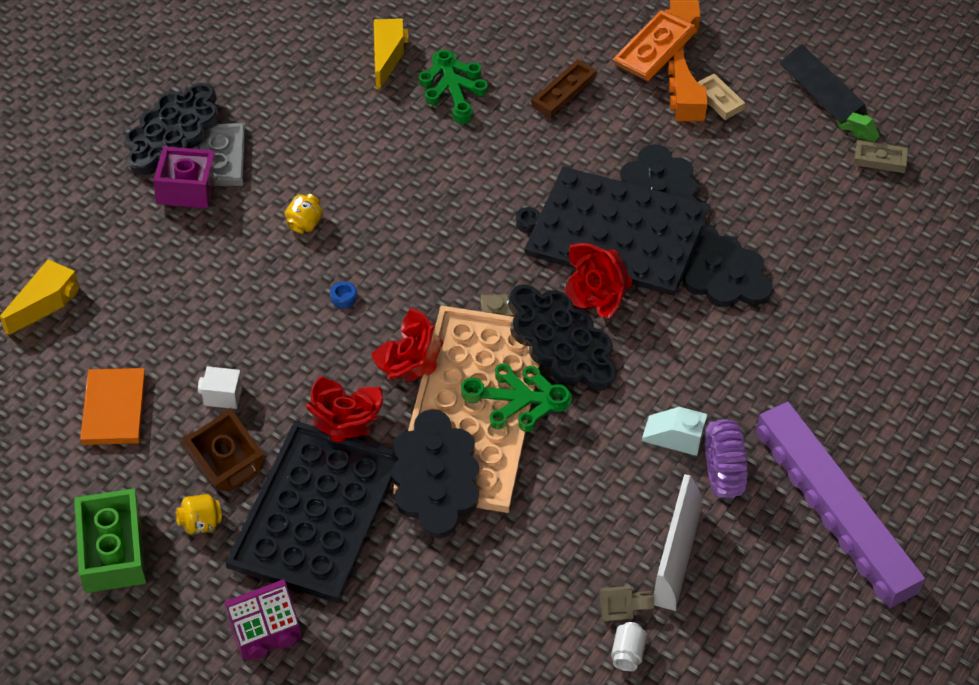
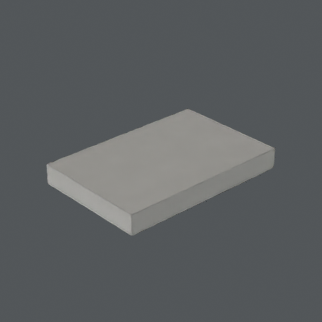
M245 123L216 124L212 128L205 130V139L199 145L193 147V149L215 151L213 186H243Z

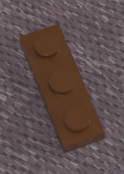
M577 59L531 100V107L549 118L553 117L596 78L597 70Z

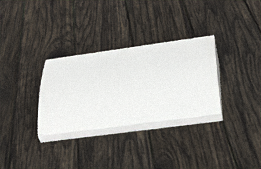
M684 474L654 590V605L676 611L702 510L700 491L690 475Z

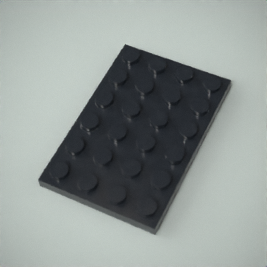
M562 166L524 248L525 255L576 269L569 260L570 245L588 243L604 250L614 249L625 264L627 272L632 278V285L675 296L711 211L710 204Z
M294 420L225 562L226 569L271 583L284 579L287 588L339 603L392 483L391 471L396 462L393 456V449L353 437L347 438L344 442H334L330 439V435L319 430L317 427Z

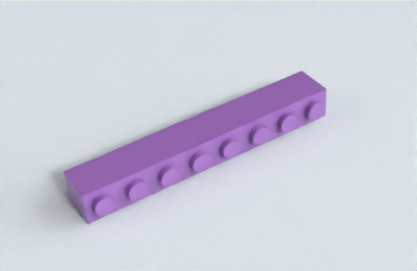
M785 402L760 414L756 427V434L762 443H766L772 451L774 460L784 467L792 484L799 487L805 496L807 504L820 515L825 528L833 532L838 539L841 549L854 560L858 572L862 576H866L872 584L876 596L880 600H884L889 608H892L919 594L925 581L924 576L791 404Z

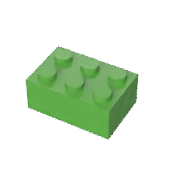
M135 488L74 497L79 577L85 593L146 584L140 505Z

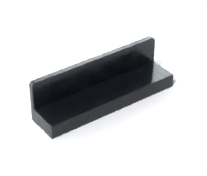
M803 44L780 61L781 66L841 124L847 121L853 112L868 116L865 103Z

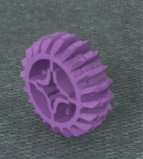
M722 419L710 422L706 428L704 444L705 464L711 489H713L716 497L735 498V496H741L746 489L748 475L747 453L741 428L733 420Z

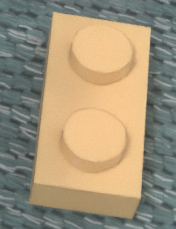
M715 74L698 81L701 86H706L707 103L724 120L744 110L745 102Z

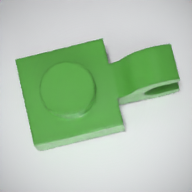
M853 112L843 124L836 119L839 128L852 131L854 137L869 142H875L879 137L875 121L867 115L863 116Z

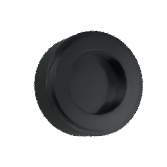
M532 207L520 209L516 213V227L522 232L532 233L541 213Z

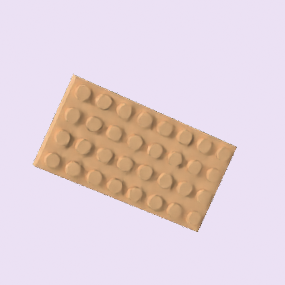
M440 306L435 329L436 334L443 339V345L436 359L437 368L430 375L424 374L422 376L408 431L414 430L416 417L425 410L435 409L446 413L450 418L452 428L468 431L475 441L473 458L479 465V478L475 482L479 490V502L476 508L509 513L526 432L518 427V417L523 412H530L532 403L509 417L504 428L494 429L490 425L491 412L500 410L512 401L481 399L477 403H468L461 396V384L465 379L473 377L480 379L484 387L512 389L507 383H501L495 379L496 366L505 363L511 367L512 372L531 391H535L536 385H528L523 381V370L527 366H535L539 369L540 364L531 358L529 346L518 343L511 335L510 324L514 317ZM504 371L499 372L502 375L507 374V372ZM528 374L527 376L534 377L536 375ZM495 418L494 420H495V421H502L503 419H502V418ZM528 420L522 421L523 423L528 424ZM394 484V487H393V489H394V494L396 493V490H397V488H398V487H396L395 484Z

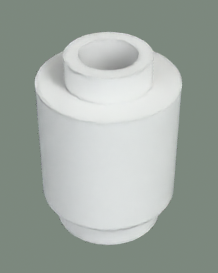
M627 622L617 627L611 657L613 665L620 670L634 671L642 662L647 633L639 624Z

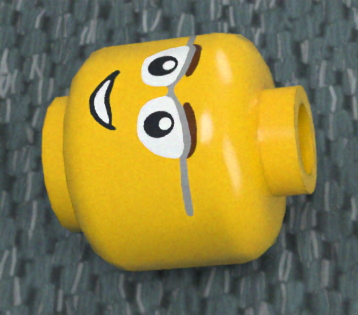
M312 194L295 196L284 212L287 226L300 234L313 231L324 214L320 206L321 201Z
M210 494L184 497L181 507L176 508L178 526L183 525L184 530L188 534L212 532L215 530L216 525L221 523L220 503L218 500L214 501Z

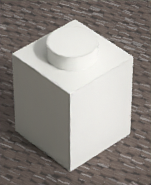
M207 366L204 377H200L198 382V393L202 394L204 406L238 408L243 388L240 370Z

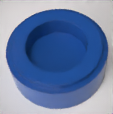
M345 281L334 284L330 289L332 304L338 308L353 306L357 301L356 287L352 283Z

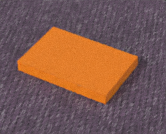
M660 10L613 58L616 66L649 81L697 32L695 25Z
M145 368L88 369L80 437L82 445L140 443L146 378Z

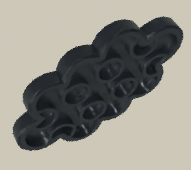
M197 83L190 86L184 93L169 92L164 94L157 101L156 108L146 111L141 116L140 125L130 130L125 138V142L130 150L127 162L132 172L142 175L154 171L158 166L163 146L190 149L203 142L206 135L205 130L212 128L219 120V112L214 105L217 95L212 85Z
M648 145L639 152L638 161L628 162L621 168L620 180L622 182L697 201L698 185L693 179L692 164L683 158H672L670 150L665 146Z
M705 224L682 278L685 288L695 295L706 294L708 300L719 307L733 306L739 300L749 305H761L769 300L772 292L770 280L762 274L764 268L762 256L753 250L742 249L740 242L736 238L719 236L717 230Z
M522 284L515 286L507 299L508 308L515 315L510 324V332L518 343L529 346V354L533 361L543 366H549L551 375L559 383L574 385L582 381L586 386L597 391L609 388L616 379L615 366L608 359L612 352L613 344L605 332L594 328L591 316L584 310L574 308L571 299L563 292L549 290L541 294L530 285Z
M430 409L423 411L416 417L414 430L401 433L393 441L392 449L396 462L392 467L391 475L393 483L398 487L395 493V504L398 511L407 517L419 518L421 530L426 535L432 538H444L452 534L457 528L458 515L469 514L478 505L479 490L475 482L479 478V465L473 458L475 453L473 436L466 430L452 428L450 418L446 413Z

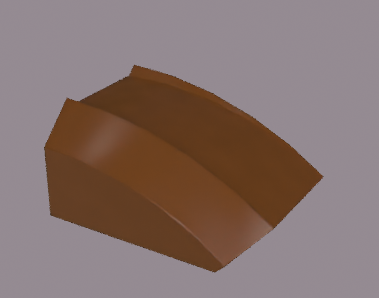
M231 407L197 431L183 437L180 443L207 479L216 488L232 491L258 474L265 458L263 452Z

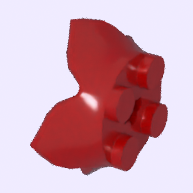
M588 243L570 245L569 260L576 268V272L568 279L565 294L571 299L574 307L580 309L596 307L599 316L605 319L611 318L620 306L622 297L626 294L627 289L632 285V278L628 274L625 264L614 249L604 250Z
M410 308L402 321V339L383 343L371 353L376 366L383 372L388 373V380L403 379L410 383L424 374H432L437 368L436 359L443 345V339L436 334L435 325L430 323L424 313Z
M320 376L312 386L311 403L308 402L305 406L314 418V426L330 435L329 437L332 441L344 442L347 438L368 435L370 433L371 424L378 420L377 414L383 404V393L381 387H362L348 395L342 385Z

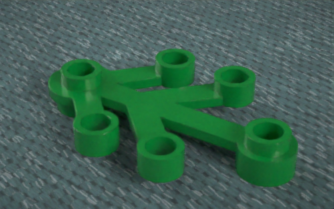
M448 50L437 51L432 56L433 66L428 71H423L419 74V84L424 88H428L434 84V79L440 72H443L444 77L434 88L425 91V102L429 105L439 103L441 95L449 88L455 104L453 107V120L458 124H467L472 120L473 110L470 104L464 101L459 86L472 91L477 96H484L487 94L488 84L482 79L472 81L457 75L453 69L467 74L471 79H477L481 76V65L476 62L465 64L458 61L455 54Z
M505 363L496 366L495 379L498 382L507 383L512 389L484 387L480 379L473 377L465 379L461 384V396L468 403H477L481 399L512 401L500 410L491 412L490 425L494 429L504 428L507 424V419L528 404L539 403L532 411L523 412L518 417L519 429L524 432L532 431L535 428V422L550 411H565L572 402L571 393L565 386L551 385L535 366L524 368L523 381L528 385H536L541 392L531 391L512 372L511 367ZM504 371L507 372V374L502 375L499 372ZM528 374H534V375H536V376H534V377H529V376H527V375H528ZM495 418H502L503 420H502V421H495L494 419H495ZM529 420L531 423L525 424L522 421Z

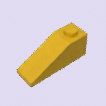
M374 19L376 89L382 88L404 54V43H408V28L403 29V19Z
M48 259L0 315L5 333L11 335L64 307L71 298L76 296L80 288L75 271Z

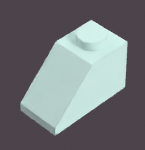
M677 407L649 415L642 441L697 456L704 434L707 414Z

